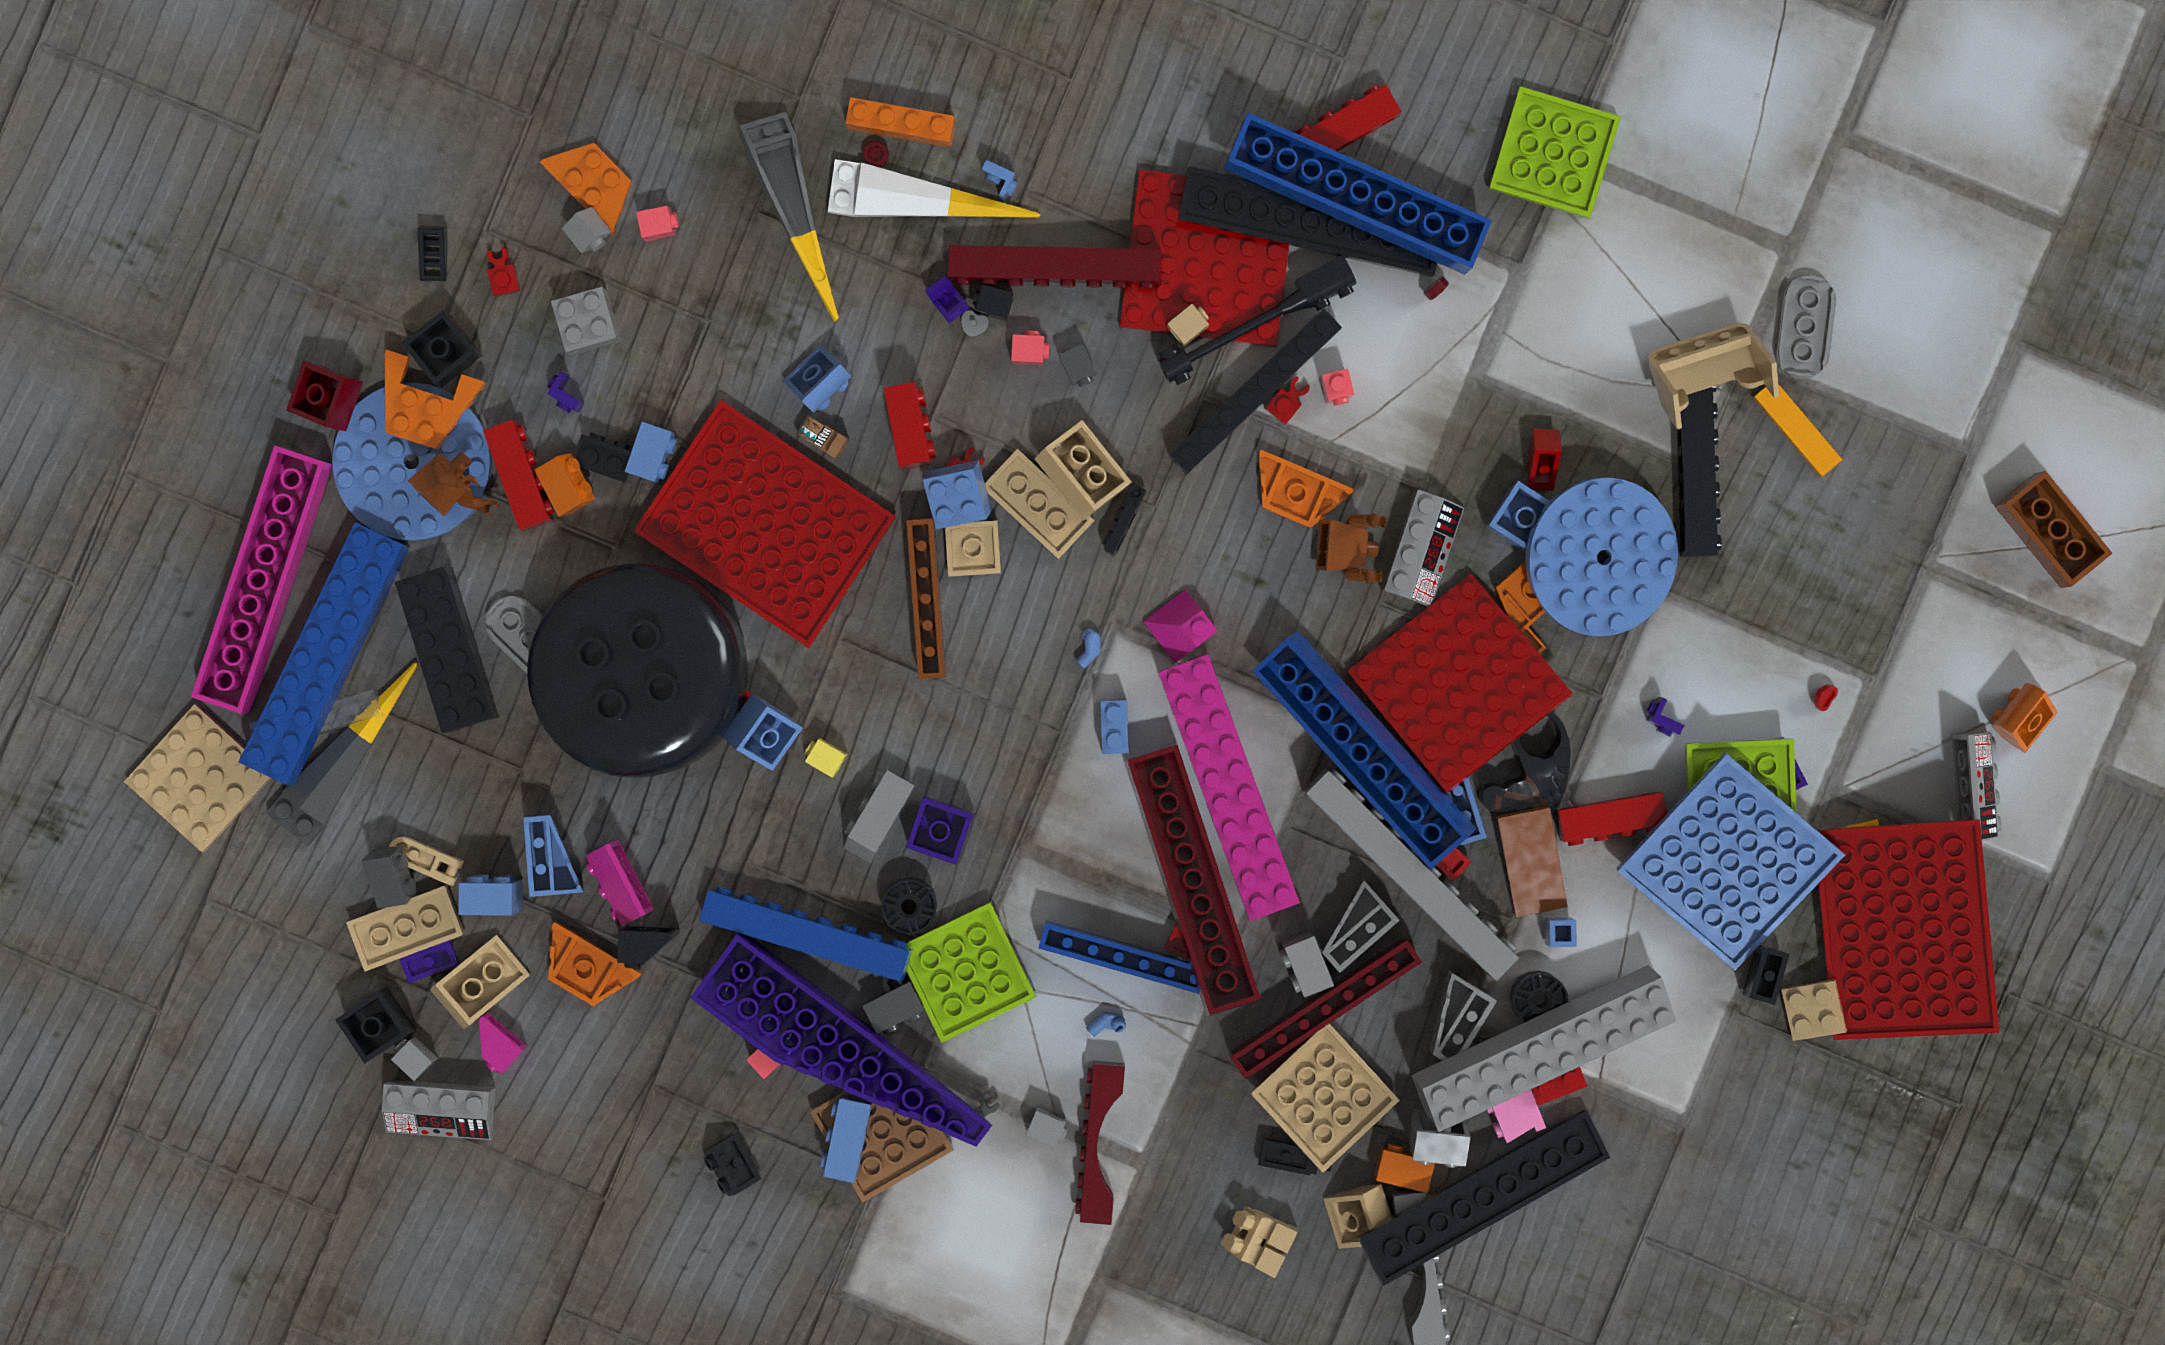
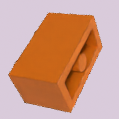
M572 453L556 456L534 470L558 517L572 514L596 500L592 494L590 484L585 480L580 470L579 462L573 457Z
M1389 1143L1388 1147L1381 1145L1374 1172L1376 1181L1428 1193L1435 1163L1425 1165L1413 1161L1411 1152L1403 1151V1146Z

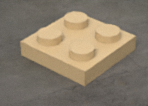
M998 521L970 522L945 528L948 577L1001 574Z
M1835 979L1781 989L1793 1041L1847 1032Z

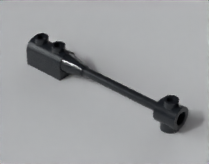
M1344 255L1296 279L1294 284L1297 291L1281 300L1277 306L1185 354L1182 348H1178L1174 344L1159 352L1158 356L1160 359H1158V363L1168 382L1175 381L1179 385L1191 378L1189 373L1193 371L1192 362L1281 315L1284 316L1313 307L1319 311L1330 305L1329 299L1338 294L1339 298L1342 299L1353 293L1352 286L1356 285L1357 282Z

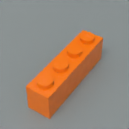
M850 97L845 124L848 130L952 148L956 120L955 116Z

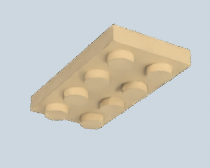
M1018 449L985 483L987 493L1058 559L1094 522L1090 516L1083 521L1052 480Z
M447 885L413 897L406 905L386 907L346 922L364 972L465 934Z

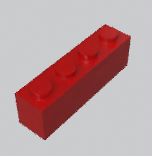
M1375 85L1364 92L1365 97L1358 101L1355 98L1348 100L1341 105L1342 110L1335 114L1329 111L1318 118L1319 123L1310 127L1307 124L1295 133L1339 152L1395 120L1402 111L1387 85L1380 88L1378 85Z
M510 420L483 430L519 530L526 531L554 521L552 514L555 513V510L549 498L546 499L543 492L544 488L534 471V464H537V460L533 450L528 449L525 443L528 436L523 424L519 425L517 421Z
M1658 791L1555 809L1559 839L1562 842H1568V846L1583 844V839L1592 837L1594 841L1610 839L1609 834L1619 833L1620 837L1636 834L1635 830L1645 828L1646 832H1650L1667 814L1664 794Z

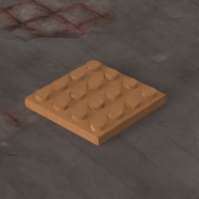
M843 1091L810 1110L825 1139L829 1126L834 1127L836 1117L831 1116L834 1100L839 1101L841 1095L857 1096ZM872 1103L857 1179L855 1183L851 1184L863 1203L954 1151V1148L943 1131L933 1127L930 1128L917 1120L904 1117L891 1109Z

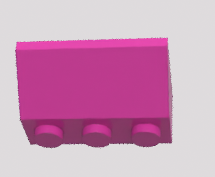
M619 840L608 843L586 855L588 860L585 862L586 867L592 876L596 875L600 883L597 886L603 899H608L612 906L610 913L616 923L620 922L621 926H624L654 910Z

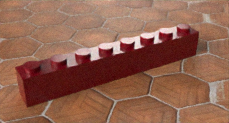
M949 245L948 277L955 281L956 285H971V281H981V285L996 286L997 282H1007L1008 286H1023V282H1034L1033 286L1049 287V283H1060V287L1066 288L1076 287V283H1086L1088 288H1102V284H1113L1112 287L1117 289H1126L1128 284H1139L1140 289H1155V285H1161V249Z
M1403 937L1335 982L1334 986L1323 990L1229 1052L1230 1058L1244 1079H1247L1422 963L1409 941Z

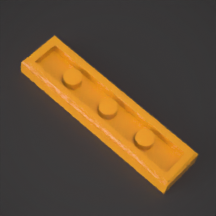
M1779 384V397L1774 398L1765 386L1753 396V399L1819 477H1823L1843 459Z

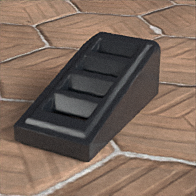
M447 226L418 227L420 281H447ZM427 235H439V240H427ZM427 246H439V251L427 250ZM426 257H440V261H426ZM426 267H440V272H426Z

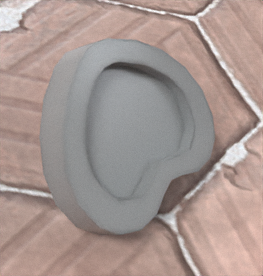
M971 310L964 312L961 318L963 330L969 337L983 334L989 325L986 316L976 315Z

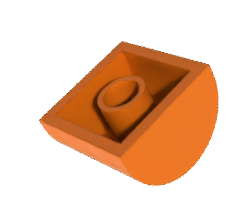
M2025 683L2021 689L2014 688L2008 696V701H2010L2008 706L2004 710L2002 708L1997 709L1992 716V722H1994L1992 724L1993 729L2007 742L2024 753L2028 751L2058 713L2047 693L2030 683Z

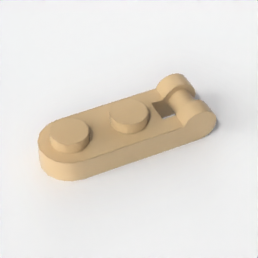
M398 837L390 843L389 847L401 846L403 854L408 859L409 868L454 886L457 879L455 877L457 870L461 869L464 863L462 859L446 854L410 837ZM441 862L448 864L446 872L438 870Z

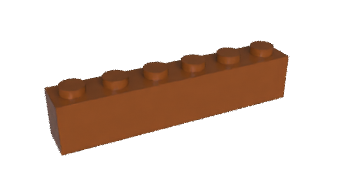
M933 518L906 520L918 679L946 677L935 524Z

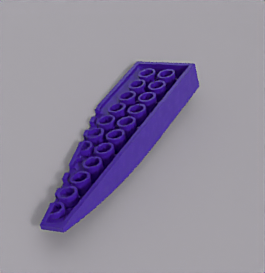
M736 934L690 997L779 1064H785L796 1069L798 1072L818 1078L824 1083L832 1084L843 1089L845 1092L883 1108L891 1109L904 1117H910L930 1128H936L977 1147L992 1127L989 1121L879 1033L876 1034L874 1029L748 935Z

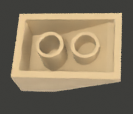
M496 935L430 990L458 1024L465 1029L530 976V974Z

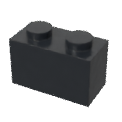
M1759 945L1754 951L1742 994L1749 998L1775 1005L1790 954Z

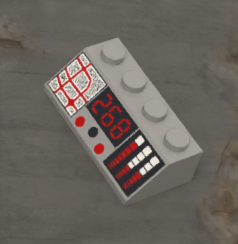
M1421 490L1414 491L1381 590L1382 592L1427 607L1433 604L1464 507Z
M1984 731L1951 734L1958 820L1980 819L1982 841L1999 838L2002 823L2000 816H1997V805H1999L2000 796L1998 790L1995 789V779L1998 776L1997 765L1993 761V752L1996 750L1995 739L1992 737L1991 732Z
M391 1079L383 1084L382 1115L386 1132L492 1140L496 1087Z

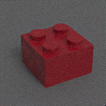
M303 361L286 411L324 427L346 432L363 382L323 365Z

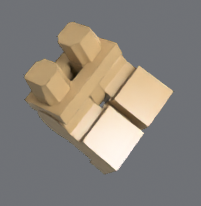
M1245 1206L1243 1211H1236L1233 1217L1234 1230L1232 1234L1224 1235L1221 1245L1239 1260L1247 1262L1258 1270L1276 1278L1285 1259V1253H1288L1298 1233L1297 1227L1279 1221L1262 1211Z

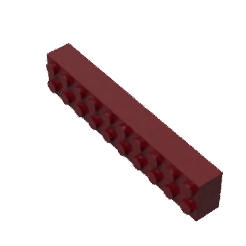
M1178 745L1127 760L1125 764L1206 1017L1260 1000L1256 982Z

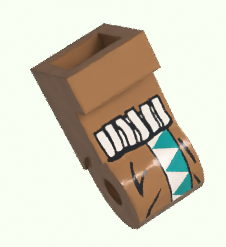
M808 415L796 432V434L836 460L839 459L850 441L840 433L819 423Z

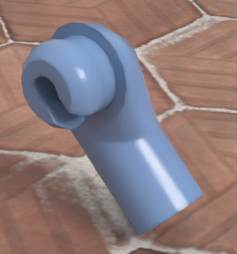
M1090 628L1082 633L1081 637L1085 641V651L1076 659L1084 669L1101 651L1100 636L1098 632Z
M1104 1012L1092 1021L1086 1029L1095 1037L1104 1028L1115 1030L1118 1033L1122 1032L1126 1028L1124 1017L1120 1014Z

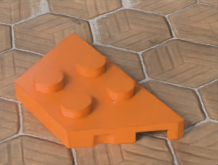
M595 143L542 159L540 163L585 209L592 207L610 229V235L613 236L620 213L622 214L625 206V198L629 194L632 181Z
M1264 450L1259 452L1262 508L1305 527L1312 528L1354 491L1353 488Z
M555 921L552 924L553 934L552 946H550L551 961L548 980L591 1006H595L642 975V972L636 968H625L624 963H617L616 956L559 922Z

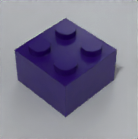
M924 796L906 848L956 865L974 813Z

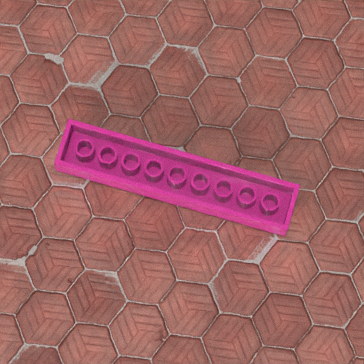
M274 445L191 694L192 698L240 714L251 713L332 470L331 463Z
M1206 654L1158 672L1248 919L1253 921L1299 904V899L1209 655Z

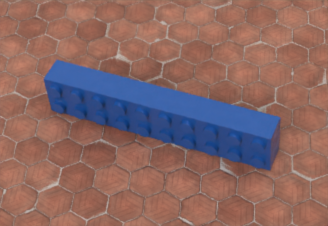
M1247 113L1243 119L1223 169L1464 275L1473 269L1492 222L1489 218L1251 113Z
M356 522L354 523L238 763L283 784H296L406 557L409 547Z
M1299 631L1288 636L1252 670L1430 869L1435 867L1477 829Z

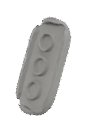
M1804 274L1791 280L1786 285L1781 297L1775 359L1778 367L1785 375L1798 380L1809 379L1819 374L1827 365L1830 357L1836 294L1830 284L1827 283L1828 281L1816 274Z
M507 596L499 598L487 610L485 618L487 634L495 644L527 673L531 641L543 614L522 597Z

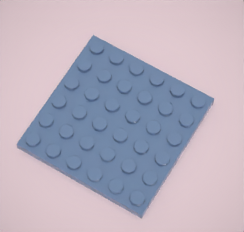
M1724 752L1616 869L1717 956L1736 970L1835 867L1845 854L1730 755Z

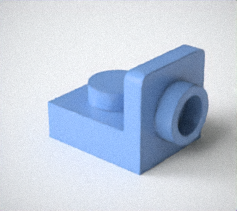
M986 160L982 167V172L986 175L985 179L996 185H999L1000 182L1004 183L999 194L1000 199L1005 201L1007 195L1012 197L1018 184L1017 181H1014L1016 178L1015 173Z

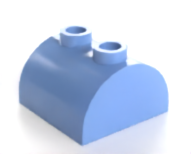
M820 344L783 382L814 413L817 410H824L830 403L829 398L836 391H844L848 387V380L852 376Z

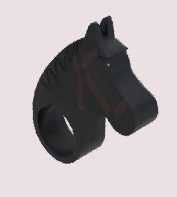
M1551 712L1547 715L1553 722L1556 730L1555 741L1548 749V753L1544 752L1539 754V756L1526 753L1520 745L1519 738L1511 743L1521 770V776L1505 782L1503 786L1494 783L1483 785L1479 789L1478 799L1485 808L1493 812L1508 814L1549 805L1551 815L1553 814L1562 797L1568 779L1571 758L1569 738L1565 726L1558 716Z

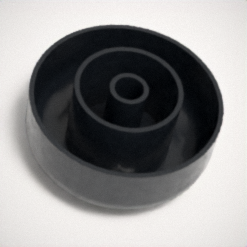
M622 564L602 568L585 575L564 589L553 600L540 619L531 641L527 662V679L532 704L538 719L551 739L566 754L584 766L600 773L624 778H644L673 772L689 766L708 754L722 741V736L739 713L743 704L748 680V662L743 637L736 621L724 603L706 586L690 576L664 567L647 564Z

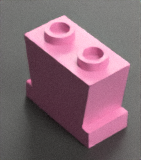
M1531 1090L1487 1110L1488 1114L1493 1112L1496 1120L1492 1125L1497 1137H1502L1506 1143L1532 1128L1536 1132L1546 1128Z

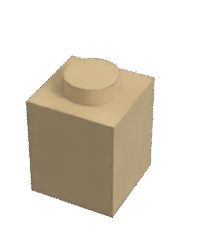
M1191 304L1167 324V328L1184 347L1208 328L1207 320L1209 317L1200 306L1195 308Z

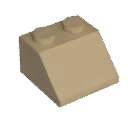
M1382 1184L1360 1186L1323 1198L1339 1249L1362 1247L1357 1237L1392 1217Z

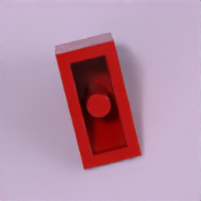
M1533 429L1529 447L1527 487L1532 490L1554 491L1562 453L1559 430Z

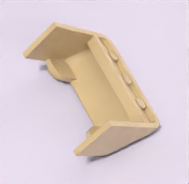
M1737 323L1657 348L1648 355L1649 367L1662 408L1676 429L1682 428L1680 412L1689 404L1688 394L1735 379L1739 385L1749 389L1764 384L1774 398L1779 397L1776 361L1747 324Z

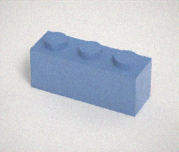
M841 1095L839 1101L834 1100L831 1116L836 1118L834 1127L829 1126L826 1136V1142L830 1143L828 1153H823L820 1168L825 1169L823 1177L855 1183L872 1107L871 1102L847 1095Z

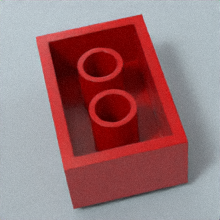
M915 382L885 387L884 393L898 467L901 470L933 465L932 458H936L934 442L928 440L927 432H932L929 416L923 414L922 406H927L924 390L922 387L918 388Z

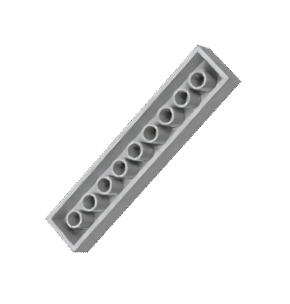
M1323 769L1303 792L1490 977L1497 981L1519 959L1514 954L1517 949L1503 936L1498 938L1495 935L1498 930L1485 918L1480 920L1476 916L1479 911L1469 901L1465 899L1460 901L1457 898L1460 892L1446 880L1442 883L1438 879L1441 874L1434 867L1430 869L1426 864H1423L1408 844L1404 845L1400 841L1402 837L1390 825L1385 827L1381 823L1384 817L1371 806L1367 809L1362 804L1365 799L1355 789L1351 788L1348 790L1343 785L1346 780L1336 770L1332 769L1329 771Z
M1647 965L1411 1076L1427 1119L1439 1133L1676 1022L1662 977Z

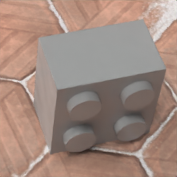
M603 287L551 301L565 352L572 356L621 342L609 295Z
M1311 931L1281 942L1283 949L1279 950V953L1286 968L1291 967L1293 974H1290L1289 978L1296 993L1301 992L1305 998L1334 986L1315 936Z
M1413 1109L1409 1131V1143L1413 1161L1425 1165L1440 1163L1451 1168L1466 1166L1471 1138L1467 1120L1438 1133L1427 1119L1424 1110Z

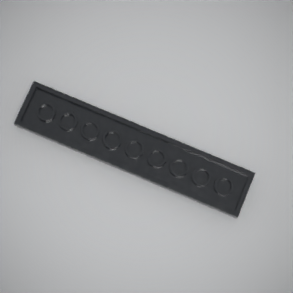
M1190 166L1187 168L1177 217L1179 221L1335 256L1344 255L1345 258L1424 276H1435L1436 262L1248 179Z
M1582 1110L1359 1235L1357 1238L1380 1283L1385 1286L1609 1159L1610 1156L1588 1112Z

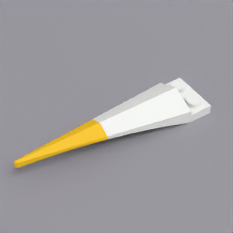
M837 159L834 162L828 213L850 217L951 216L1038 218L1041 216L1034 211L865 163Z

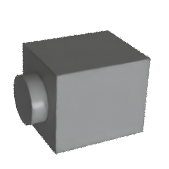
M592 207L576 212L562 228L581 253L589 250L593 252L599 250L606 243L604 239L611 233L610 229Z
M414 1037L409 1041L406 1039L401 1041L394 1049L397 1054L391 1060L415 1081L438 1058L422 1042Z
M1037 1107L1027 1128L1026 1135L1055 1148L1058 1141L1063 1142L1068 1128L1065 1127L1066 1119Z

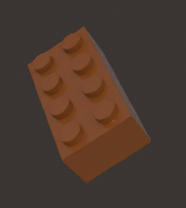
M2046 471L2034 473L1994 506L2060 588L2072 587L2113 554Z

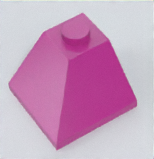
M1186 590L1182 591L1143 621L1174 663L1178 662L1218 631Z

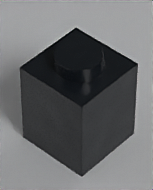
M982 285L981 291L976 290L972 305L976 306V313L1007 321L1014 294L1009 291Z

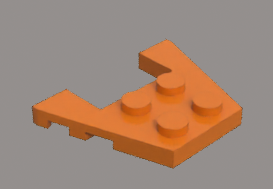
M386 350L385 433L438 450L457 425V421L466 409L468 410L472 405L474 398L483 390L486 382L461 374L453 400L404 385L403 381L411 358Z
M1524 561L1494 588L1504 613L1540 654L1546 647L1531 631L1529 626L1545 612L1530 589L1526 573V562Z

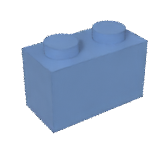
M641 422L625 472L659 484L660 479L664 480L669 468V465L666 464L668 455L673 454L675 451L677 439L674 438L676 434Z
M1127 700L1100 701L1102 754L1129 753Z

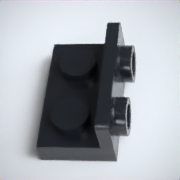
M590 432L589 436L582 434L580 438L582 443L576 458L580 467L625 483L629 474L625 472L631 454V451H629L630 445L616 440L614 445L604 442V436Z
M736 1133L703 1150L705 1154L704 1162L709 1170H714L718 1178L716 1183L723 1194L726 1193L728 1196H734L761 1180L758 1171Z

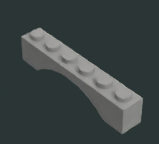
M1412 1189L1392 1191L1394 1216L1429 1197L1430 1194L1425 1195V1192ZM1439 1255L1422 1264L1423 1285L1421 1297L1414 1314L1409 1320L1412 1345H1446V1341H1450L1448 1325H1443L1442 1315L1447 1314L1445 1300L1440 1299L1439 1289L1443 1288L1441 1273H1436L1435 1263L1439 1262Z

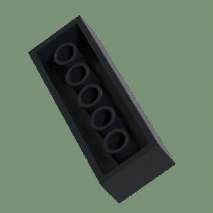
M444 566L396 581L395 585L441 733L454 732L499 718L453 568Z

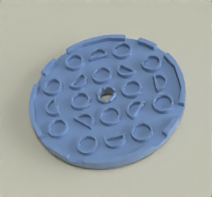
M403 383L404 385L450 400L454 398L453 394L436 386L422 383ZM385 387L362 399L354 408L347 431H338L332 456V468L336 487L350 512L371 530L387 537L408 541H421L442 536L466 521L475 510L462 507L456 502L449 512L443 516L421 496L408 480L437 455L442 454L451 462L462 451L473 462L462 474L464 476H474L480 486L479 488L475 483H470L468 488H470L474 496L483 497L491 478L492 455L483 430H485L484 426L480 423L470 407L468 410L466 409L452 432L440 448L436 450L385 433ZM411 454L416 455L419 459V464L415 469H409L405 464L407 457Z
M1597 477L1570 485L1568 489L1558 496L1555 495L1541 510L1542 514L1535 527L1533 526L1531 529L1525 558L1530 589L1535 594L1543 611L1552 620L1565 628L1590 636H1610L1623 633L1648 619L1667 596L1672 586L1678 563L1676 532L1669 514L1658 499L1635 483L1611 477ZM1601 550H1605L1609 557L1601 565L1597 561V555Z

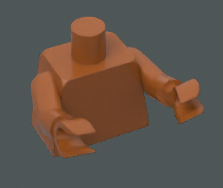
M462 451L451 462L442 454L437 455L408 480L421 496L443 516L449 512L456 502L465 508L478 511L481 509L483 513L490 517H493V514L489 513L490 506H500L499 503L492 499L483 501L482 498L474 496L470 488H468L470 483H475L479 488L480 486L474 476H464L462 474L473 463Z
M1372 513V515L1352 514L1345 523L1335 520H1319L1315 570H1341L1345 578L1350 581L1381 582V570L1373 572L1372 569L1358 568L1366 565V557H1376L1379 552L1378 542L1368 541V530L1362 527L1371 526L1376 528L1378 525L1385 529L1387 517Z

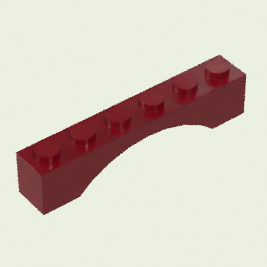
M1093 1061V1067H1088L1086 1083L1092 1084L1091 1094L1085 1093L1084 1109L1089 1110L1088 1120H1083L1082 1135L1087 1136L1086 1146H1081L1080 1162H1085L1084 1172H1079L1077 1185V1188H1082V1199L1076 1198L1075 1214L1080 1215V1222L1112 1224L1114 1194L1101 1172L1097 1155V1143L1100 1128L1107 1112L1123 1094L1125 1063Z

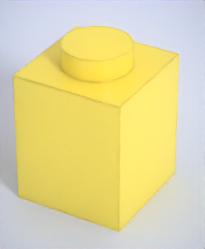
M821 738L817 742L811 741L804 753L808 756L805 761L806 763L832 778L835 777L848 755Z

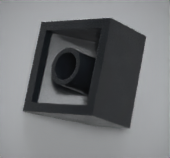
M624 927L618 931L617 963H624L625 968H640L641 965H645L647 961L652 959L680 933V928Z

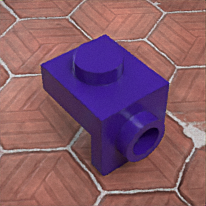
M947 276L934 281L925 290L932 303L949 324L970 308Z
M560 372L559 375L555 374L548 384L550 390L547 394L558 400L556 406L570 413L572 409L580 412L584 403L562 390L570 376L563 372Z
M1658 697L1656 701L1652 700L1646 711V714L1649 715L1646 721L1658 726L1656 731L1668 737H1671L1672 733L1680 735L1685 725L1661 714L1667 699Z

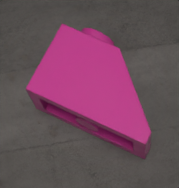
M486 1013L479 1019L481 1055L486 1060L485 1065L491 1071L503 1074L528 1046L491 1014Z

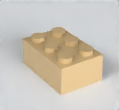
M1083 420L1045 447L1034 458L1083 521L1117 496L1131 483V480Z

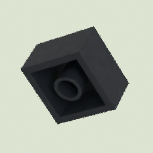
M443 310L401 343L433 384L441 388L483 356L454 318Z
M388 987L378 990L335 1019L364 1064L416 1031Z

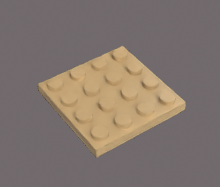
M194 704L124 782L198 850L205 852L271 780V777L238 763L245 746L199 704Z
M1330 1024L1313 1034L1250 1093L1322 1173L1400 1101Z

